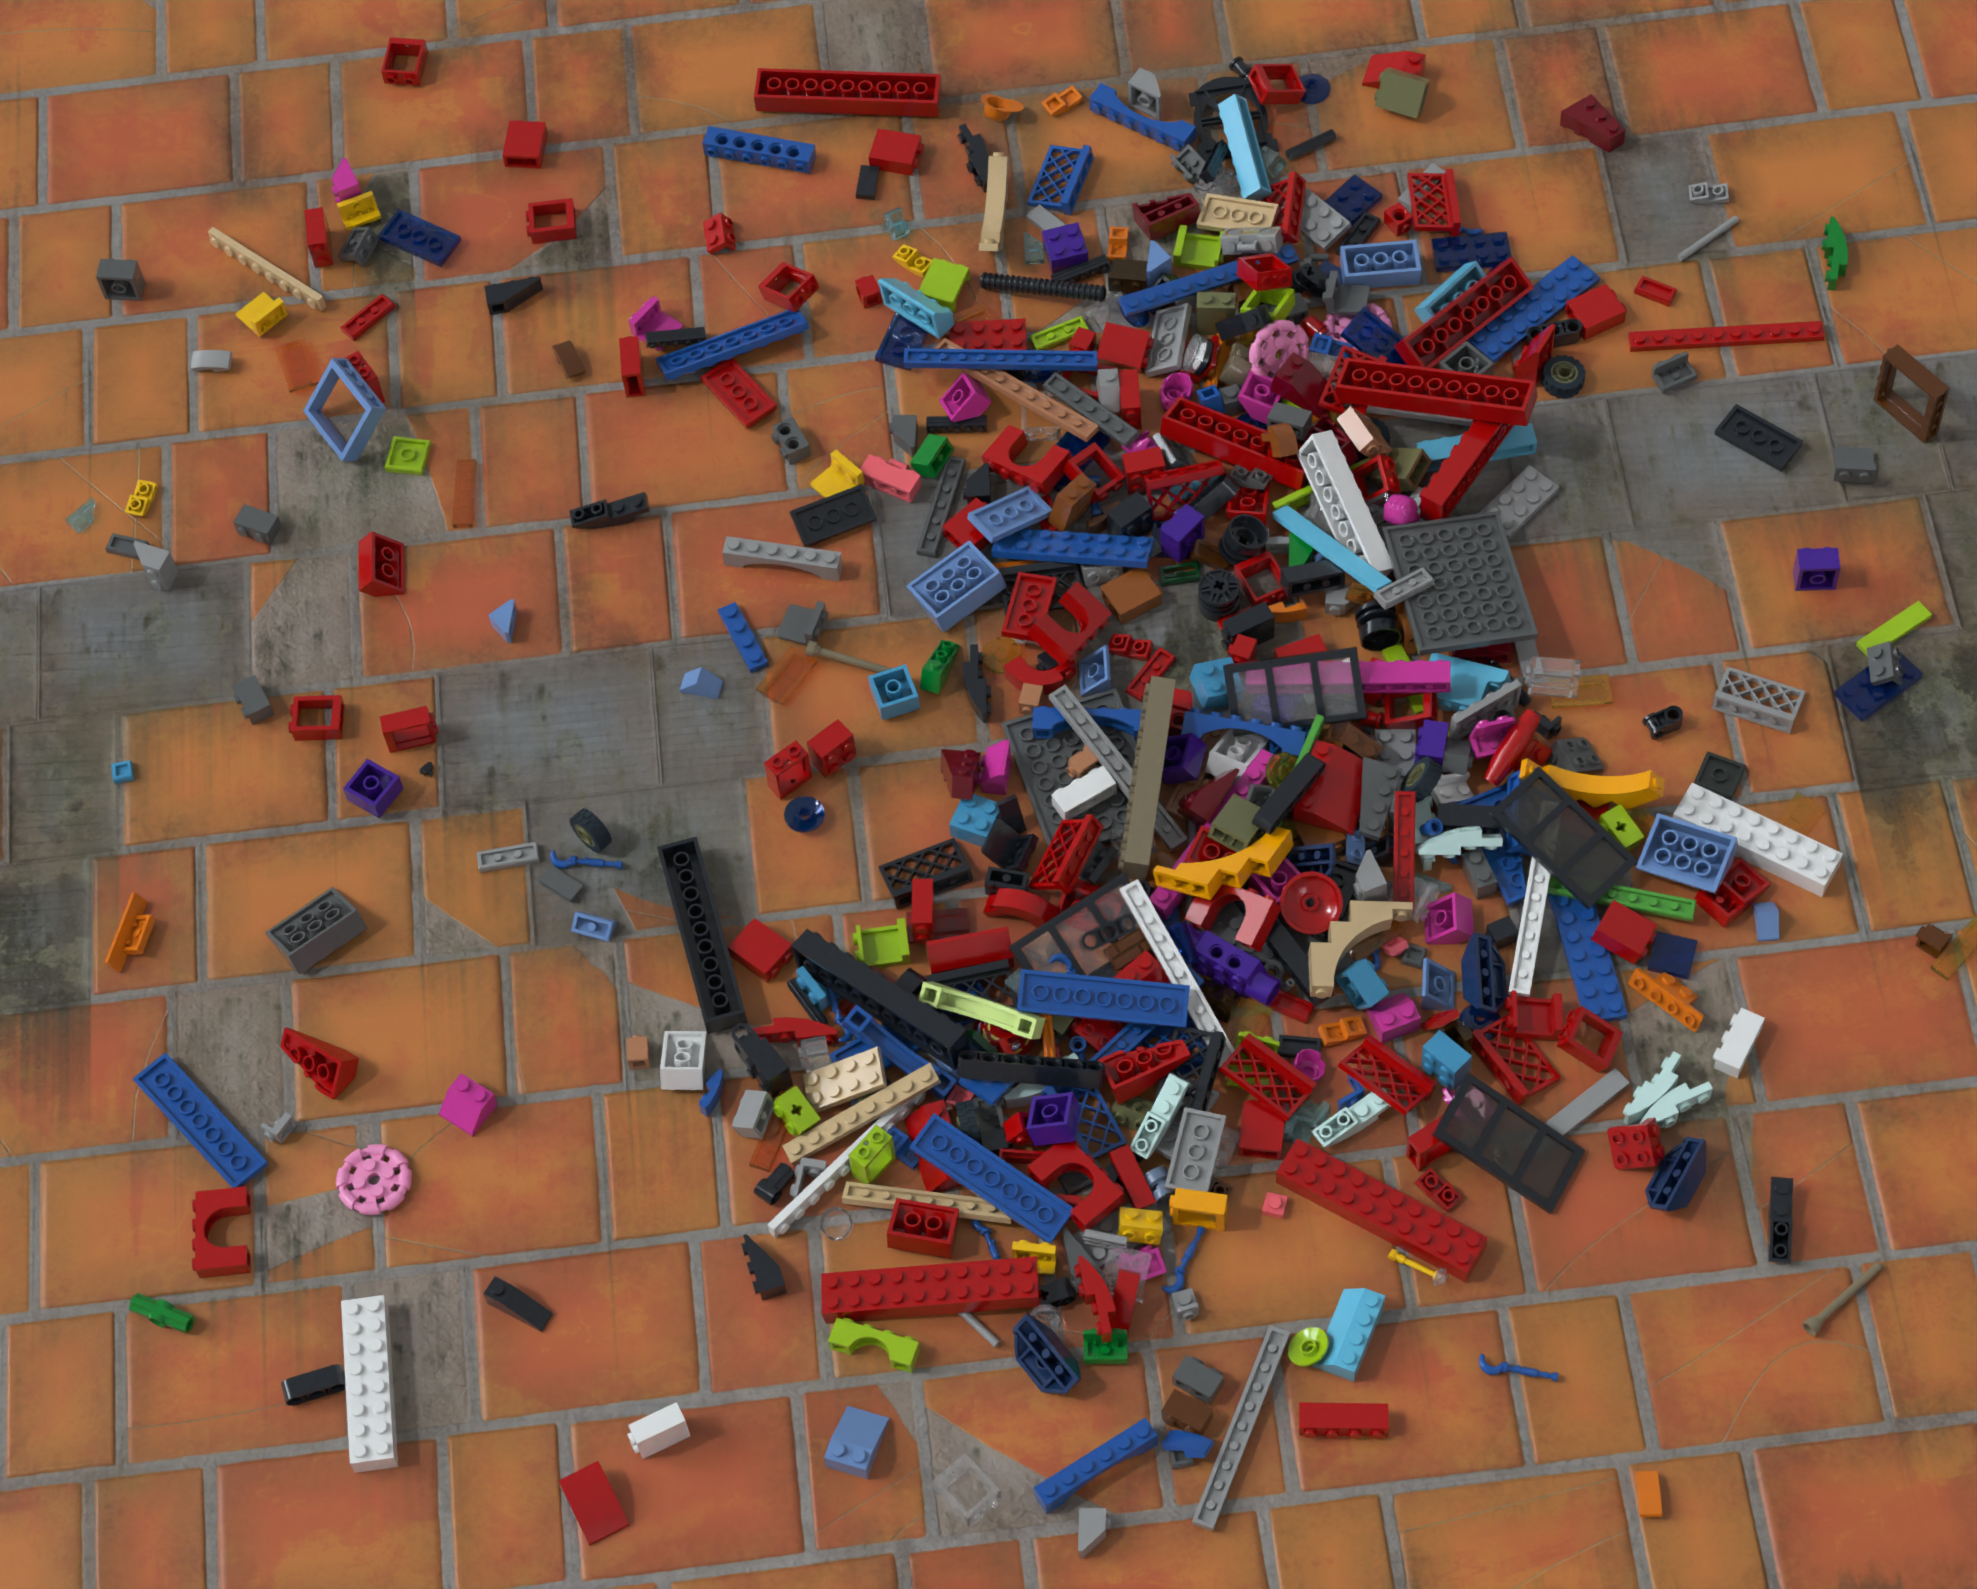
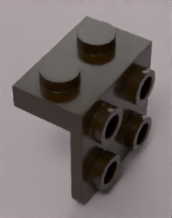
M1114 259L1112 270L1108 274L1109 291L1135 293L1147 289L1146 270L1148 261Z

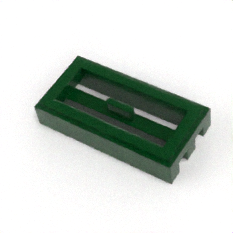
M1198 561L1159 567L1162 587L1199 582L1201 579Z

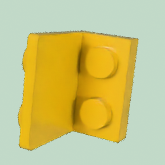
M265 292L261 293L236 313L237 318L259 337L288 315L284 301L279 297L274 301Z
M834 450L830 454L831 466L810 483L811 487L824 498L860 484L865 485L863 471L838 450Z

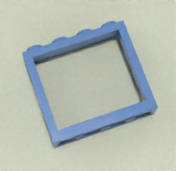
M332 358L303 412L325 438L328 445L336 452L339 459L342 461H357L387 408L347 358ZM339 377L366 410L348 443H346L321 411Z

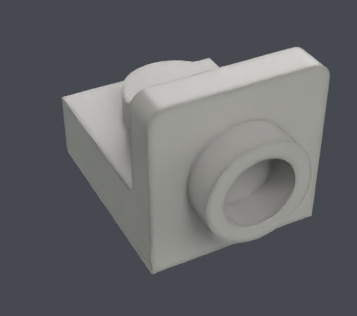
M1267 528L1268 539L1264 545L1265 552L1269 550L1272 555L1289 554V537H1269V528Z
M285 1112L282 1117L275 1121L273 1128L264 1123L260 1127L264 1132L263 1136L268 1141H276L282 1144L295 1128L296 1123L293 1117Z
M1192 1288L1171 1293L1178 1320H1190L1199 1315V1305L1196 1302Z

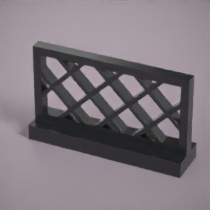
M1049 561L999 568L1005 583L1013 582L1015 584L1018 572L1056 577L1057 586L1061 583L1068 590L1073 584L1069 585L1063 581L1066 575L1075 574L1076 580L1074 583L1076 581L1080 583L1078 563ZM1003 589L1002 597L1006 617L1012 593ZM1055 591L1054 595L1061 599L1062 595ZM1059 602L1052 604L1050 607V611L1066 609Z
M955 838L878 866L896 909L912 904V879L915 875L924 877L923 879H933L935 895L973 881L971 868L966 862ZM951 846L954 848L952 854L943 852L945 848ZM932 854L935 855V858L931 862L924 860L925 856ZM940 857L949 859L946 865L937 863ZM912 861L916 865L914 869L905 867L906 863ZM953 861L962 864L954 868L950 867ZM921 864L929 866L926 873L918 871ZM934 868L943 870L939 874H931ZM890 869L897 870L895 876L888 875L885 871ZM902 871L910 873L908 880L899 878ZM896 882L904 884L902 888L893 889Z
M1008 959L926 976L927 982L933 981L954 989L958 985H963L968 988L966 993L973 991L982 998L991 1001L994 1000L986 996L991 987H994L1001 992L994 1002L998 1003L1005 994L1012 998L1013 1005L1009 1007L1017 1009V1000ZM1007 975L1008 983L1004 989L994 984L998 977ZM983 980L989 984L983 993L974 988L977 981ZM934 1008V1010L938 1013L941 1010L939 1008ZM952 1012L949 1016V1019L954 1023L975 1019Z
M1175 1027L1171 1041L1178 1040L1180 1032L1188 1033L1191 1039L1186 1041L1185 1045L1189 1046L1194 1043L1198 1049L1188 1060L1177 1067L1179 1068L1188 1062L1193 1069L1191 1072L1181 1076L1178 1069H1174L1183 1080L1195 1074L1198 1077V1083L1191 1088L1188 1087L1184 1095L1185 1097L1190 1094L1193 1098L1191 1107L1181 1105L1179 1111L1183 1112L1184 1107L1206 1111L1227 1039L1223 1032L1214 1031L1213 1033L1188 1027ZM1202 1037L1210 1038L1209 1044L1200 1049L1196 1041ZM1202 1055L1204 1062L1195 1069L1191 1060ZM1167 1075L1159 1081L1153 1104L1166 1081Z

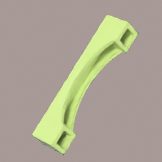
M933 981L923 982L918 999L922 1003H928L934 1008L972 1017L1028 1039L1041 1038L1046 1018L1017 1011L1015 1008Z

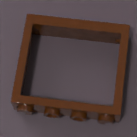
M1897 344L1892 349H1887V353L1882 356L1883 360L1873 400L1925 444L1939 432L1950 388ZM1897 369L1929 396L1924 416L1892 390Z

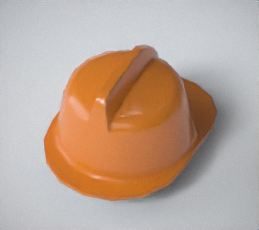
M992 94L981 96V101L984 103V116L995 121H1004L1011 112H1019L1024 109V105L1019 101Z

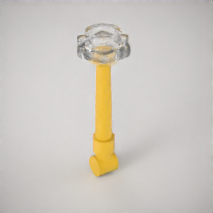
M1391 1249L1387 1256L1392 1261L1397 1260L1401 1264H1406L1432 1276L1434 1286L1436 1287L1443 1286L1448 1279L1446 1268L1433 1271L1408 1259L1407 1256L1399 1254L1395 1249Z

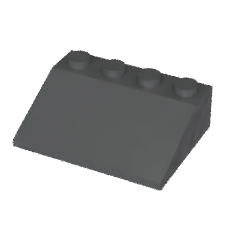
M332 887L272 927L265 934L290 966L298 974L309 970L318 961L325 959L336 949L343 947L352 938L359 936L367 929V926L357 909Z

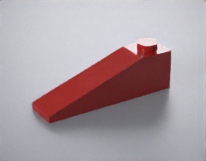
M1271 481L1265 489H1251L1240 486L1237 494L1228 501L1226 515L1232 520L1240 514H1248L1258 518L1266 526Z
M288 1027L284 1028L280 1047L294 1063H298L303 1068V1074L307 1078L310 1077L316 1083L315 1088L331 1099H336L355 1078L359 1057L345 1049Z
M1182 1039L1159 1043L1156 1047L1144 1049L1143 1046L1137 1047V1050L1125 1052L1124 1050L1116 1051L1098 1061L1105 1064L1104 1076L1119 1105L1140 1095L1188 1060L1191 1054Z

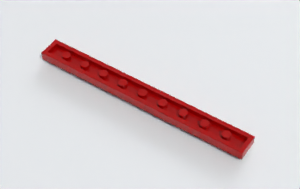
M1822 321L1635 331L1628 333L1630 352L1824 341L1825 337Z

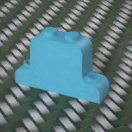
M1439 653L1431 654L1429 660L1451 661V692L1437 693L1438 707L1444 711H1463L1473 702H1479L1488 693L1496 692L1505 683L1511 682L1508 670Z

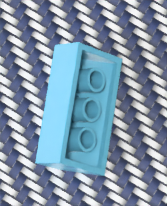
M1477 261L1465 263L1418 305L1414 311L1424 323L1485 276V272Z
M880 278L878 280L884 305L938 339L955 325L953 313L949 308H944L934 299H929L920 290L916 291L911 288L907 282H902L897 278Z
M1366 1288L1344 1289L1326 1332L1329 1339L1328 1350L1320 1361L1313 1364V1367L1354 1382L1384 1309L1385 1295Z

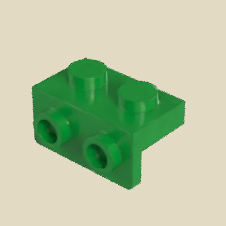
M1096 1328L1084 1330V1364H1128L1127 1330L1111 1329V1342L1102 1343L1101 1335L1097 1336Z

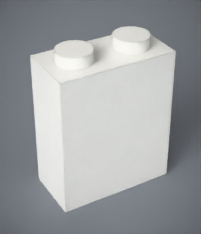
M677 1402L628 1425L631 1432L627 1435L635 1454L640 1453L642 1459L690 1437L686 1421Z

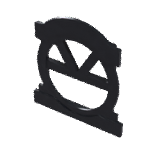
M1220 77L1205 83L1198 90H1195L1194 93L1188 94L1190 106L1195 107L1194 126H1196V133L1202 142L1198 144L1199 150H1196V152L1205 162L1216 142L1206 134L1203 127L1223 124L1219 115V103L1214 98L1227 93L1238 94L1243 98L1249 99L1255 105L1257 110L1250 111L1252 120L1260 119L1256 136L1261 154L1279 151L1277 139H1272L1271 133H1266L1268 127L1267 110L1265 105H1261L1250 81L1239 77ZM1207 104L1219 115L1202 118ZM1228 150L1229 153L1225 156L1226 159L1232 158L1230 150Z

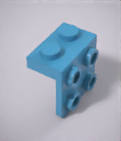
M804 966L796 970V982L802 990L805 989L808 993L810 1001L814 1005L816 1004L821 1011L829 1007L831 1003L826 987L814 980ZM836 994L838 1000L842 998L841 996Z

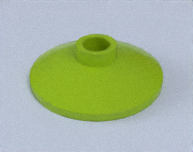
M1316 1327L1301 1330L1292 1338L1288 1346L1290 1360L1295 1365L1301 1367L1317 1363L1328 1350V1336L1322 1329Z

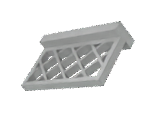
M1727 666L1720 686L1714 696L1712 709L1790 734L1805 691ZM1729 674L1736 676L1739 680L1731 682L1728 676ZM1755 682L1759 686L1751 689L1748 683ZM1743 685L1746 691L1738 692L1735 687ZM1774 688L1779 693L1771 695L1767 689ZM1731 689L1733 695L1724 693L1722 691ZM1763 691L1766 697L1758 699L1755 693ZM1793 694L1799 696V698L1790 701L1787 695ZM1750 695L1753 701L1743 699L1742 697ZM1782 697L1785 703L1777 705L1774 699ZM1769 701L1773 707H1768L1761 703ZM1789 707L1792 714L1781 710Z

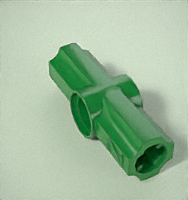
M137 1293L133 1295L130 1301L129 1310L131 1312L148 1318L157 1326H168L187 1334L194 1325V1315L177 1309L174 1305L163 1299H158L157 1301Z

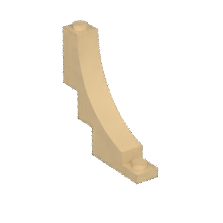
M993 152V156H989L986 205L979 251H999L1003 249V228L1006 218V202L1008 201L1009 156H1004L1005 152Z
M1350 900L1347 911L1348 922L1330 921L1328 943L1310 942L1308 951L1310 996L1318 998L1331 997L1334 988L1335 971L1346 953L1363 939L1378 932L1389 930L1392 920H1410L1413 902Z

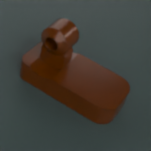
M1197 539L1192 544L1189 555L1190 562L1198 561L1199 563L1200 561L1214 569L1224 570L1228 567L1229 563L1220 555L1218 547L1201 539Z

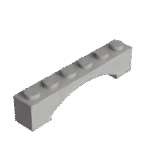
M726 536L722 551L724 564L727 566L744 568L745 565L777 564L805 570L819 576L820 579L833 581L840 580L843 568L841 552Z

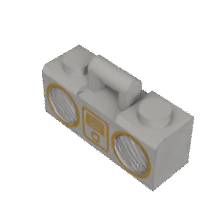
M1281 226L1226 228L1220 238L1223 255L1278 253L1283 245Z

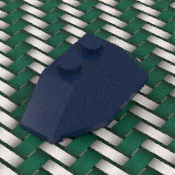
M1335 843L1292 847L1286 857L1300 873L1313 871L1330 877L1336 865Z
M1474 932L1461 959L1463 998L1476 1009L1495 1014L1503 1007L1507 997L1505 963L1494 946L1492 937Z
M1686 1137L1682 1140L1683 1143L1675 1146L1664 1156L1645 1189L1651 1209L1670 1212L1688 1207L1706 1174V1141L1704 1139Z
M1026 1313L1012 1328L1016 1361L1041 1392L1067 1394L1081 1380L1079 1362L1051 1328L1029 1313Z

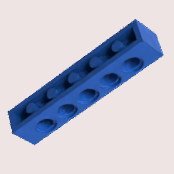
M708 126L702 143L704 155L710 157L726 158L728 160L794 170L801 173H811L816 159L815 144Z

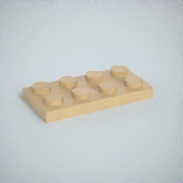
M1207 193L1196 225L1199 229L1218 232L1225 231L1226 228L1273 227L1280 208L1279 204Z
M878 1047L803 1074L807 1101L816 1113L887 1087L882 1053Z

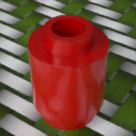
M1313 315L1305 317L1301 322V328L1312 339L1314 333L1324 334L1326 331H1329L1326 328L1327 325Z

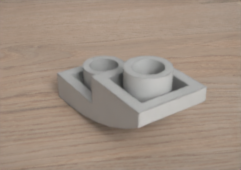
M1707 182L1688 185L1690 203L1722 204L1730 202L1727 183L1708 186Z
M223 350L193 351L190 368L193 371L211 369L213 372L230 370L233 353Z

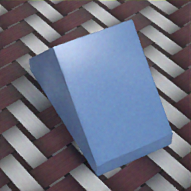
M510 599L488 615L491 626L507 643H512L517 615L514 599Z
M700 667L685 673L679 691L681 693L718 699L723 680Z
M1774 902L1752 903L1758 942L1779 941V910Z

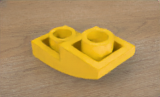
M905 244L892 256L893 260L922 278L925 277L933 261L919 255L917 249Z
M138 479L134 495L130 494L125 513L144 517L153 502L158 484Z

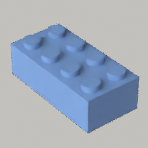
M1416 240L1340 246L1339 262L1343 285H1368L1370 288L1420 284L1421 265Z

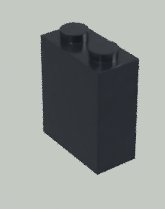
M1266 602L1223 621V630H1221L1223 640L1221 644L1225 651H1228L1231 643L1234 644L1238 634L1257 639V645L1274 638L1275 616Z

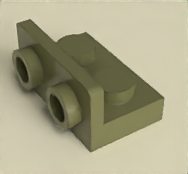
M1136 1096L1119 1105L1115 1101L1111 1114L1118 1125L1138 1131L1147 1112L1151 1111L1154 1104L1152 1101Z

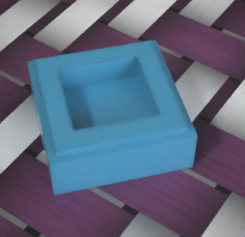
M131 760L111 764L114 784L134 780L133 763Z

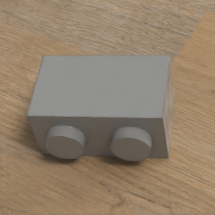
M745 1090L736 1116L733 1118L732 1128L741 1137L762 1139L773 1112L772 1104L775 1100L766 1091Z

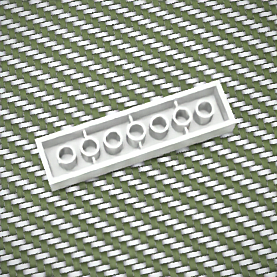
M1332 430L1312 434L1298 450L1299 454L1297 456L1335 540L1387 577L1393 570L1390 556L1378 532L1377 525L1371 517L1369 508L1362 497L1361 490L1355 482L1354 475L1350 471L1346 458L1338 445L1337 438ZM1353 577L1356 585H1363Z
M1691 783L1673 814V818L1737 837L1738 849L1735 854L1736 857H1741L1744 861L1820 897L1823 896L1833 879L1843 856V853L1694 783Z
M384 1295L341 1301L350 1465L355 1473L398 1467L389 1305Z

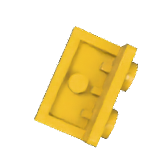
M372 191L336 203L347 230L375 222L382 218Z
M1127 1207L1119 1208V1229L1117 1235L1127 1237L1128 1242L1160 1244L1163 1232L1162 1211Z
M1027 1240L1013 1241V1258L1037 1256L1040 1274L1051 1276L1055 1274L1057 1261L1055 1245L1047 1242L1035 1244Z

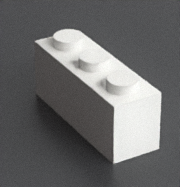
M1104 766L1094 768L1082 778L1073 780L1070 785L1057 789L1051 795L1052 805L1063 820H1071L1116 794L1117 785Z
M1743 1008L1740 1009L1738 1015L1734 1013L1729 1024L1732 1027L1730 1031H1725L1721 1040L1723 1045L1721 1049L1717 1047L1712 1059L1715 1060L1714 1069L1738 1078L1763 1028L1764 1017Z

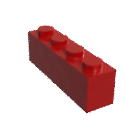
M1299 1402V1435L1306 1438L1326 1436L1327 1438L1334 1439L1339 1436H1348L1351 1439H1359L1362 1436H1371L1373 1439H1382L1388 1437V1404Z

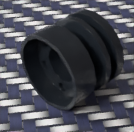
M1248 514L1235 516L1219 540L1218 549L1220 555L1231 565H1236L1259 555L1268 539L1267 528L1262 521Z
M1222 569L1211 570L1199 580L1198 606L1200 613L1206 619L1217 622L1239 611L1240 584L1238 578L1233 573Z
M1376 600L1363 604L1355 611L1359 639L1364 649L1368 651H1382L1401 641L1402 633L1395 605L1385 610Z

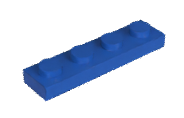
M736 602L717 609L750 673L769 666L763 651Z

